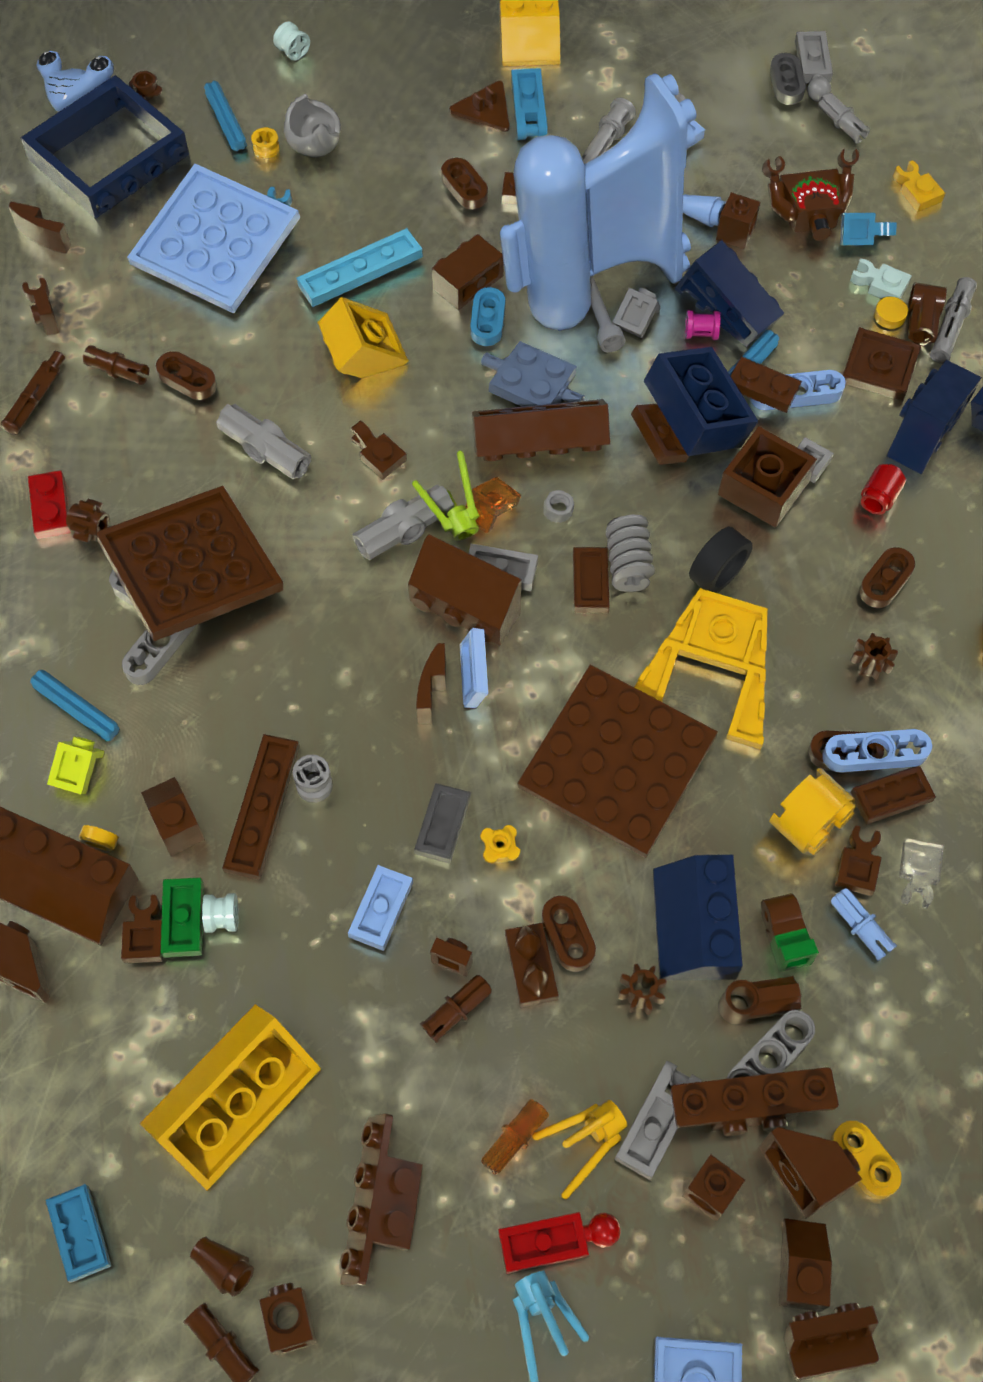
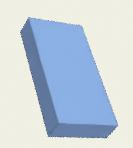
M472 628L460 643L463 705L465 708L476 709L488 695L484 629Z

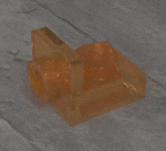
M497 476L472 489L475 507L480 515L476 519L478 527L485 533L492 531L497 516L518 506L521 494Z

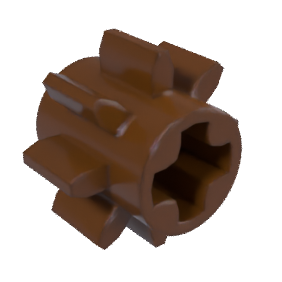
M88 498L87 501L80 500L79 504L75 503L70 507L66 517V524L69 530L75 531L74 539L89 543L90 540L96 541V532L109 527L110 516L107 512L102 511L103 503Z
M871 633L866 642L862 639L857 640L854 647L856 652L853 653L850 661L854 664L857 663L860 676L865 674L873 676L874 680H877L882 670L887 674L892 672L895 666L892 661L895 660L898 650L891 649L890 638H882Z
M634 964L631 977L627 974L621 975L620 982L628 988L622 989L619 992L618 998L628 1000L631 1004L629 1008L630 1013L638 1008L644 1009L645 1013L650 1015L653 1002L663 1005L666 997L657 991L663 989L667 981L666 979L658 980L654 974L655 966H652L649 970H641L638 964ZM641 983L644 989H649L648 995H643L641 990H635L636 985Z

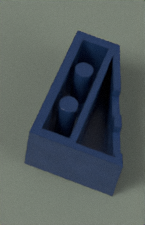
M723 240L696 259L675 287V290L681 295L686 291L698 301L696 307L702 312L706 309L712 313L720 311V326L745 347H748L765 331L773 327L784 314L777 300L766 292L760 285L757 277L748 271L738 259L735 251L729 248Z
M946 360L939 370L933 368L925 383H921L912 399L909 398L899 414L904 419L886 456L922 475L933 452L936 453L942 444L940 442L948 430H952L968 406L982 377L949 360Z

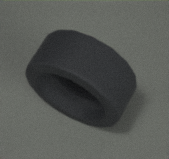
M728 526L721 529L704 545L696 556L689 571L690 579L702 589L715 593L721 591L737 576L747 562L753 549L752 542L733 527Z

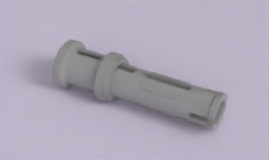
M619 97L613 100L610 105V112L600 120L599 131L582 156L584 164L606 152L614 140L622 137L625 132V125L627 122L632 121L636 115L635 107L630 101Z

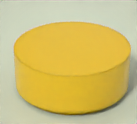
M885 297L877 303L874 312L875 321L887 329L899 328L906 320L908 307L899 298Z
M83 825L78 839L81 843L90 847L111 852L115 850L119 837L110 831L90 825Z

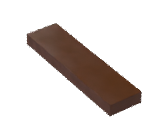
M263 734L222 867L224 873L257 880L261 879L300 748L299 741Z

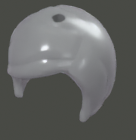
M307 94L297 97L294 102L290 103V107L287 108L285 115L284 134L287 143L296 152L314 158L325 156L334 150L339 141L341 123L337 113L328 105L309 99Z

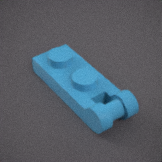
M541 68L511 70L517 140L547 135ZM536 121L537 124H526V122Z

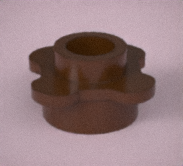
M149 71L136 73L129 82V86L145 100L162 94V87L156 83L157 77Z

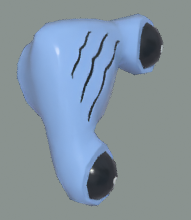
M55 51L42 53L37 61V69L44 79L47 98L58 112L109 80L114 73L113 62L107 56L94 58L87 66L86 71L75 68L62 70L60 55Z

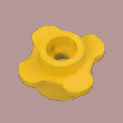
M506 825L503 829L498 830L485 828L481 832L480 839L485 843L483 858L486 862L491 864L495 862L504 863L508 860L514 861L519 857L520 849L515 843L517 830L513 826ZM501 841L504 843V845L502 847H498L496 845L497 842Z

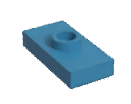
M84 1184L46 1199L67 1280L72 1283L111 1267L89 1186Z

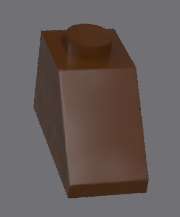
M175 777L141 792L170 856L205 841Z
M9 921L7 925L0 923V982L46 1003L50 995L37 946L28 937L30 931L13 921Z
M784 1218L779 1306L821 1312L830 1307L832 1259L826 1224Z

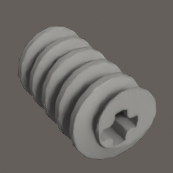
M632 514L617 517L609 521L606 527L612 585L619 591L636 592L646 589L650 584L648 578L653 576L655 568L651 564L653 562V555L649 552L652 546L648 541L650 532L646 529L648 527V520L642 515Z

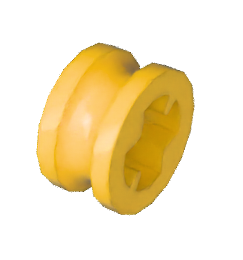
M263 127L253 132L251 141L255 155L260 158H271L278 154L280 145L278 134L275 130Z

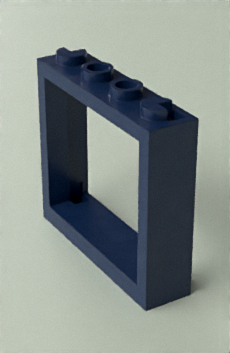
M116 75L20 137L28 160L95 219L189 155L185 132ZM123 107L128 109L162 138L91 187L53 155Z

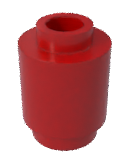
M881 464L875 468L861 492V505L865 510L872 514L882 515L892 508L906 484V477L901 469L893 464Z

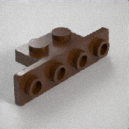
M829 1067L673 1085L670 1089L675 1123L678 1128L711 1124L712 1131L723 1130L724 1136L744 1134L748 1132L747 1127L763 1125L764 1131H772L777 1127L785 1129L788 1127L787 1122H791L797 1114L835 1110L839 1105L832 1070Z
M383 1113L370 1116L361 1133L363 1150L361 1162L354 1174V1185L356 1187L354 1204L347 1216V1228L349 1230L347 1245L339 1263V1269L342 1274L340 1284L344 1286H365L373 1244L399 1250L410 1249L423 1165L387 1156L393 1115Z

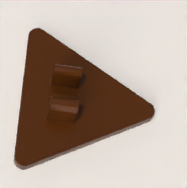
M496 81L450 106V113L504 132L510 129L502 81Z

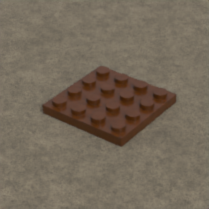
M224 486L96 532L97 541L153 641L283 591L282 579Z
M590 664L517 785L519 789L647 858L717 737L718 731Z

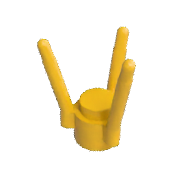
M607 1100L600 1106L595 1103L585 1111L552 1124L532 1135L534 1140H540L585 1121V1127L563 1141L562 1145L564 1148H569L588 1135H591L597 1142L604 1139V1143L562 1192L561 1197L563 1199H568L606 1153L622 1141L619 1132L627 1127V1121L621 1110L611 1100Z

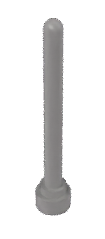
M591 276V306L600 327L597 339L602 351L607 353L614 352L624 346L625 337L622 329L611 322L595 279Z

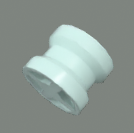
M289 21L284 22L278 27L273 38L274 45L280 51H285V55L294 61L304 57L308 52L311 42L310 37L305 32L299 31V28Z
M229 893L224 898H216L213 894L204 895L202 917L205 933H213L218 928H225L228 932L238 930L239 909L236 893Z

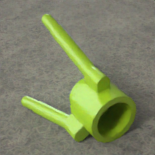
M460 450L457 452L467 509L465 505L457 506L451 492L447 490L454 508L447 512L446 517L417 480L412 482L413 487L441 522L444 531H451L456 541L465 540L475 535L479 531L476 519L480 517L475 507L464 453Z

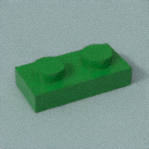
M201 877L163 879L161 955L163 958L202 956L204 882Z

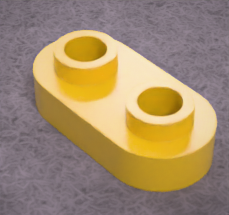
M846 1121L839 1125L833 1132L831 1140L838 1142L842 1150L848 1149L856 1158L860 1166L858 1173L862 1178L857 1184L862 1191L875 1199H884L895 1193L901 1184V1170L870 1129L858 1121ZM848 1135H856L859 1138V1148L849 1145ZM876 1168L883 1169L887 1173L886 1182H880L876 1179Z

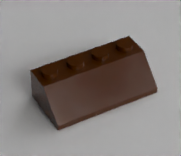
M0 807V900L101 946L139 880L131 865Z

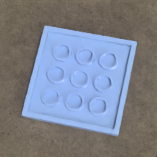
M194 164L130 252L127 259L130 265L234 314L300 219V215L295 208Z

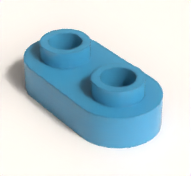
M486 287L480 289L474 296L470 333L472 340L481 346H492L502 338L505 296L499 289Z

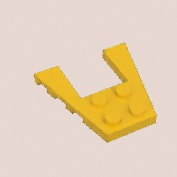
M699 588L676 622V626L668 638H665L653 660L646 666L638 678L634 688L662 702L678 655L746 675L726 739L761 750L764 743L765 653L767 647L768 608Z

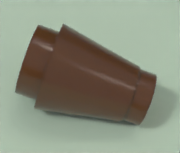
M208 1237L201 1238L190 1254V1258L196 1262L198 1267L221 1294L238 1295L247 1286L254 1272V1267L249 1264L247 1256L210 1240Z

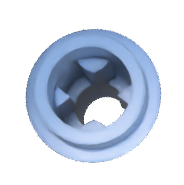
M683 195V214L712 228L714 225H719L720 214L726 201H722L720 196Z

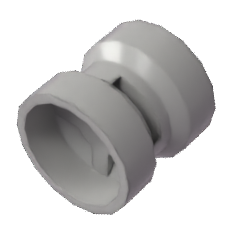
M306 755L295 763L293 777L299 796L303 800L313 803L326 799L332 791L333 782L328 763L325 759L318 755Z

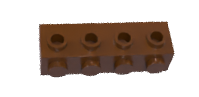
M604 399L472 411L475 453L477 457H483L484 461L501 460L505 454H516L518 458H529L536 456V451L549 450L551 455H561L569 453V448L582 447V451L586 452L599 451L602 449V445L610 444L608 404Z

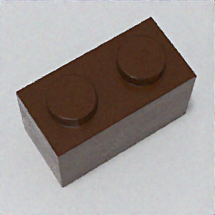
M477 234L469 241L461 243L454 252L446 258L438 260L434 267H432L433 290L457 310H460L474 299L475 294L480 289L490 287L504 276L503 255Z

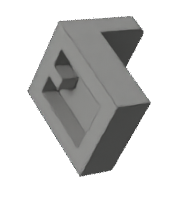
M629 288L612 323H615L622 330L643 338L654 313L658 314L661 309L658 300H656L657 296L644 288H639V291Z

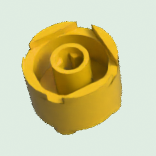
M818 768L816 770V779L811 774L807 776L780 804L785 809L780 818L773 813L769 822L802 853L809 851L814 856L828 842L829 831L834 826L841 829L855 814L853 810L856 808L853 804L855 798L822 768Z

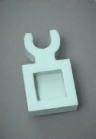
M860 259L857 266L858 271L854 270L852 272L850 281L858 286H870L868 293L878 298L896 297L901 299L912 275L886 264H882L881 268L877 269L870 261Z

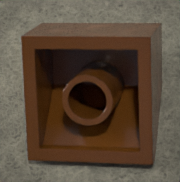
M777 1127L769 1133L759 1146V1149L805 1219L848 1192L862 1180L858 1173L860 1166L856 1158L848 1149L842 1150L836 1141Z

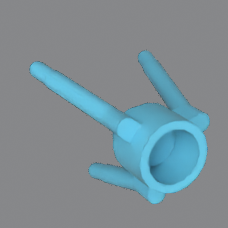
M544 1270L528 1275L515 1283L519 1296L514 1298L513 1302L519 1316L530 1382H539L527 1310L530 1311L532 1316L543 1315L552 1338L562 1356L568 1355L569 1351L551 1311V1308L555 1306L554 1302L583 1342L589 1340L588 1333L561 1295L556 1281L550 1282Z

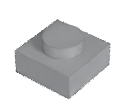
M805 437L797 448L817 458L810 480L815 483L831 462L834 453Z

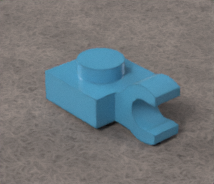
M873 212L842 213L840 245H874V235H896L897 222H875L876 213Z

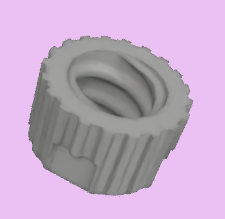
M562 490L550 492L544 501V515L551 522L554 521L555 523L569 520L574 510L573 497ZM561 502L566 506L564 511L552 508L553 504Z

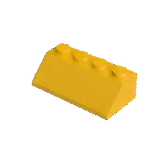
M255 1004L139 1124L197 1182L208 1190L321 1068L274 1016Z

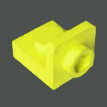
M73 736L72 741L58 742L47 785L81 795L86 794L96 758H103L104 750L94 748L95 741Z

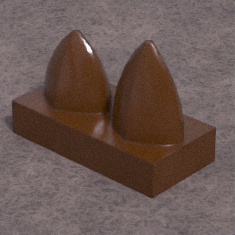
M543 922L505 929L520 1008L557 1001L559 995Z

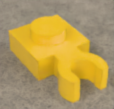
M913 160L909 161L906 169L907 172L903 171L900 166L895 168L894 180L902 185L900 192L916 212L943 202L945 192L929 173L924 175L918 173L919 166Z

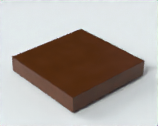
M859 327L843 373L846 385L904 401L921 345Z

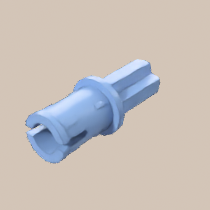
M849 889L841 890L831 899V904L853 929L850 933L859 936L876 957L877 961L886 956V953L877 944L878 940L888 952L897 947L896 943L889 938L874 920L877 916L875 914L870 915Z

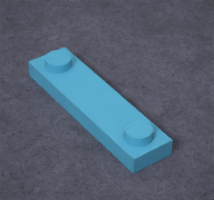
M406 228L297 277L298 287L311 306L315 307L422 258V248Z

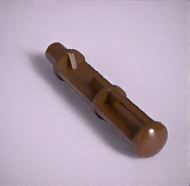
M54 351L48 361L42 362L4 420L1 421V426L7 433L17 435L31 413L38 406V403L60 373L59 367L65 360V356L62 353Z

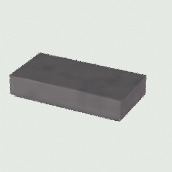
M435 783L414 848L415 855L451 863L471 799V792Z

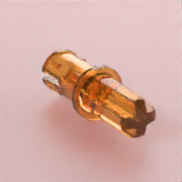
M529 1099L518 1115L508 1125L504 1124L502 1126L503 1134L481 1159L483 1166L489 1172L496 1175L504 1169L520 1148L526 1150L529 1146V1139L549 1117L546 1109L537 1101L534 1102L533 1099Z

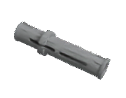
M961 277L958 279L953 296L948 299L945 305L946 314L933 349L930 352V358L937 363H944L946 360H950L963 321L971 312L972 306L970 302L977 288V283L972 278Z

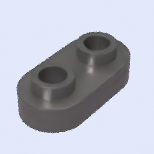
M777 54L773 57L770 67L775 98L785 105L797 104L803 99L806 87L801 62L793 54Z

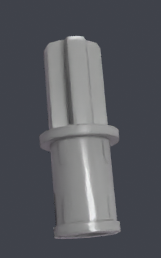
M832 93L822 96L818 105L834 121V126L838 129L841 128L856 144L861 143L862 139L859 136L861 135L865 139L870 132V128L854 115L852 107H846Z

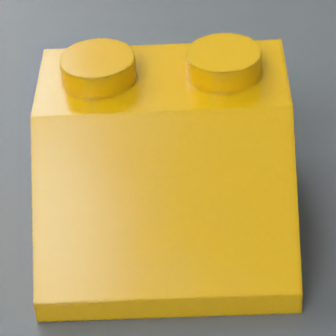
M500 0L502 66L560 65V15L558 0Z
M340 297L318 321L323 334V340L332 355L333 364L343 374L365 378L404 366L408 362V358L388 314L383 311Z

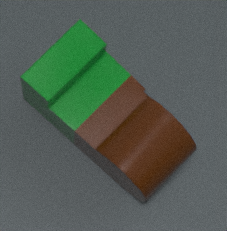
M790 893L762 900L761 912L766 926L765 931L778 971L782 972L811 965L819 952L814 939H810L795 895Z

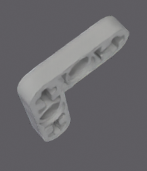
M112 570L109 582L114 594L133 606L117 575ZM195 626L169 635L170 641L163 647H155L151 644L153 639L146 629L122 660V668L127 679L136 685H144L152 681ZM145 650H147L150 653L148 656L146 655ZM145 663V670L137 669L134 671L132 667L134 664L142 665Z

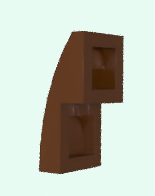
M10 202L8 207L16 228L22 234L37 244L67 254L71 242L64 223L43 219L39 207Z
M437 643L422 671L416 703L418 724H432V691H446L445 643Z

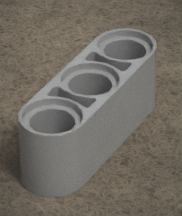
M799 1010L787 1012L730 1071L726 1079L784 1072L805 1050L815 1035V1024L812 1018L807 1013ZM793 1025L798 1027L803 1034V1039L798 1041L791 1039L786 1034L785 1026ZM764 1052L770 1053L775 1057L777 1067L772 1069L766 1068L759 1061L758 1055Z

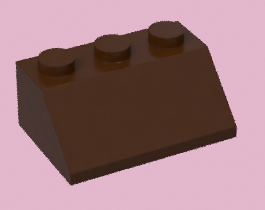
M428 534L423 542L408 583L409 599L419 610L424 612L431 611L441 616L446 623L453 627L461 626L469 631L472 628L484 629L485 642H492L500 646L520 616L522 579Z

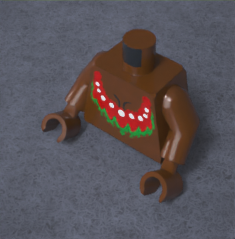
M845 149L838 155L837 162L842 168V174H839L837 168L780 175L779 179V173L785 167L784 159L781 156L775 158L776 170L771 168L770 160L767 159L763 163L762 172L766 177L770 178L768 190L773 212L788 222L796 233L811 231L814 240L817 241L828 238L831 235V229L837 226L839 217L842 216V213H846L853 197L854 174H851V170L859 159L857 149L853 151L852 162H847L844 159Z

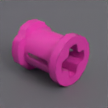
M687 310L685 339H691L692 336L712 337V340L719 339L720 311H714L713 314H694L693 311Z

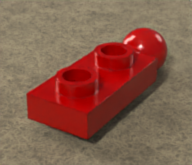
M580 1212L498 1229L506 1274L588 1257V1242H593L599 1247L606 1248L614 1245L619 1240L621 1234L620 1223L616 1217L609 1213H599L590 1220L588 1225L583 1226Z

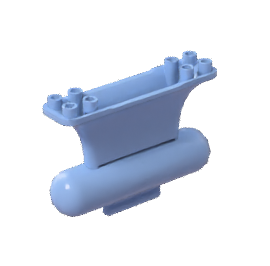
M654 73L645 78L644 101L634 126L616 145L585 164L578 148L565 137L550 134L535 137L520 149L513 173L519 221L511 225H504L500 230L506 285L508 290L514 293L519 292L525 286L527 287L528 304L532 315L545 328L562 331L573 328L583 321L591 305V276L627 262H649L660 267L666 278L674 284L682 279L683 272L690 268V263L685 253L691 250V244L687 235L682 232L683 190L687 146L695 143V134L688 122L696 119V110L688 98L681 102L677 101L675 96L678 95L679 89L675 78L671 74L661 78L658 74Z

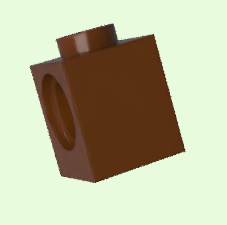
M731 192L720 214L716 240H723L726 244L745 250L756 226L760 201Z
M710 1154L682 1197L717 1222L745 1182V1179Z
M293 1283L282 1284L269 1289V1297L259 1299L269 1348L273 1355L277 1356L317 1343L306 1292L302 1287L294 1289ZM288 1305L295 1306L298 1310L296 1324L289 1329L279 1328L277 1325V1314L280 1309Z

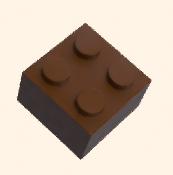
M758 426L723 472L718 495L776 528L810 482L817 458Z

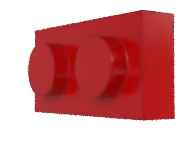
M62 470L28 476L33 529L36 538L43 539L70 534L71 530H69L66 524L68 503L65 478Z

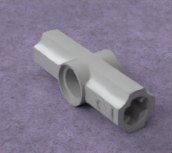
M227 404L220 411V416L216 421L217 428L240 443L244 451L254 461L261 464L266 461L291 479H300L306 473L311 462V454L288 440L283 431L273 421L269 419L260 421L236 404Z
M437 484L426 491L445 516L450 509L454 508L450 495L443 486ZM420 495L408 502L400 499L391 503L384 510L381 518L353 533V540L361 555L365 559L371 560L398 543L408 545L415 542L423 535L427 526L439 519Z

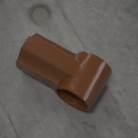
M914 282L908 303V311H911L908 338L913 343L920 344L921 346L935 343L938 336L939 319L945 304L947 287Z
M794 976L755 982L737 980L727 987L719 1000L718 1008L721 1016L727 1022L742 1024L748 1019L781 1015L793 1010L800 1011L801 992ZM739 995L743 997L747 1002L748 1009L736 1008L731 1001V996Z

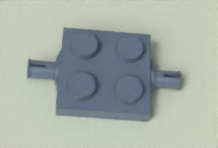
M521 341L505 359H500L488 352L482 358L481 365L497 371L489 383V392L521 407L556 404L562 401L577 402L584 401L585 395L568 389V385L576 375L577 366Z

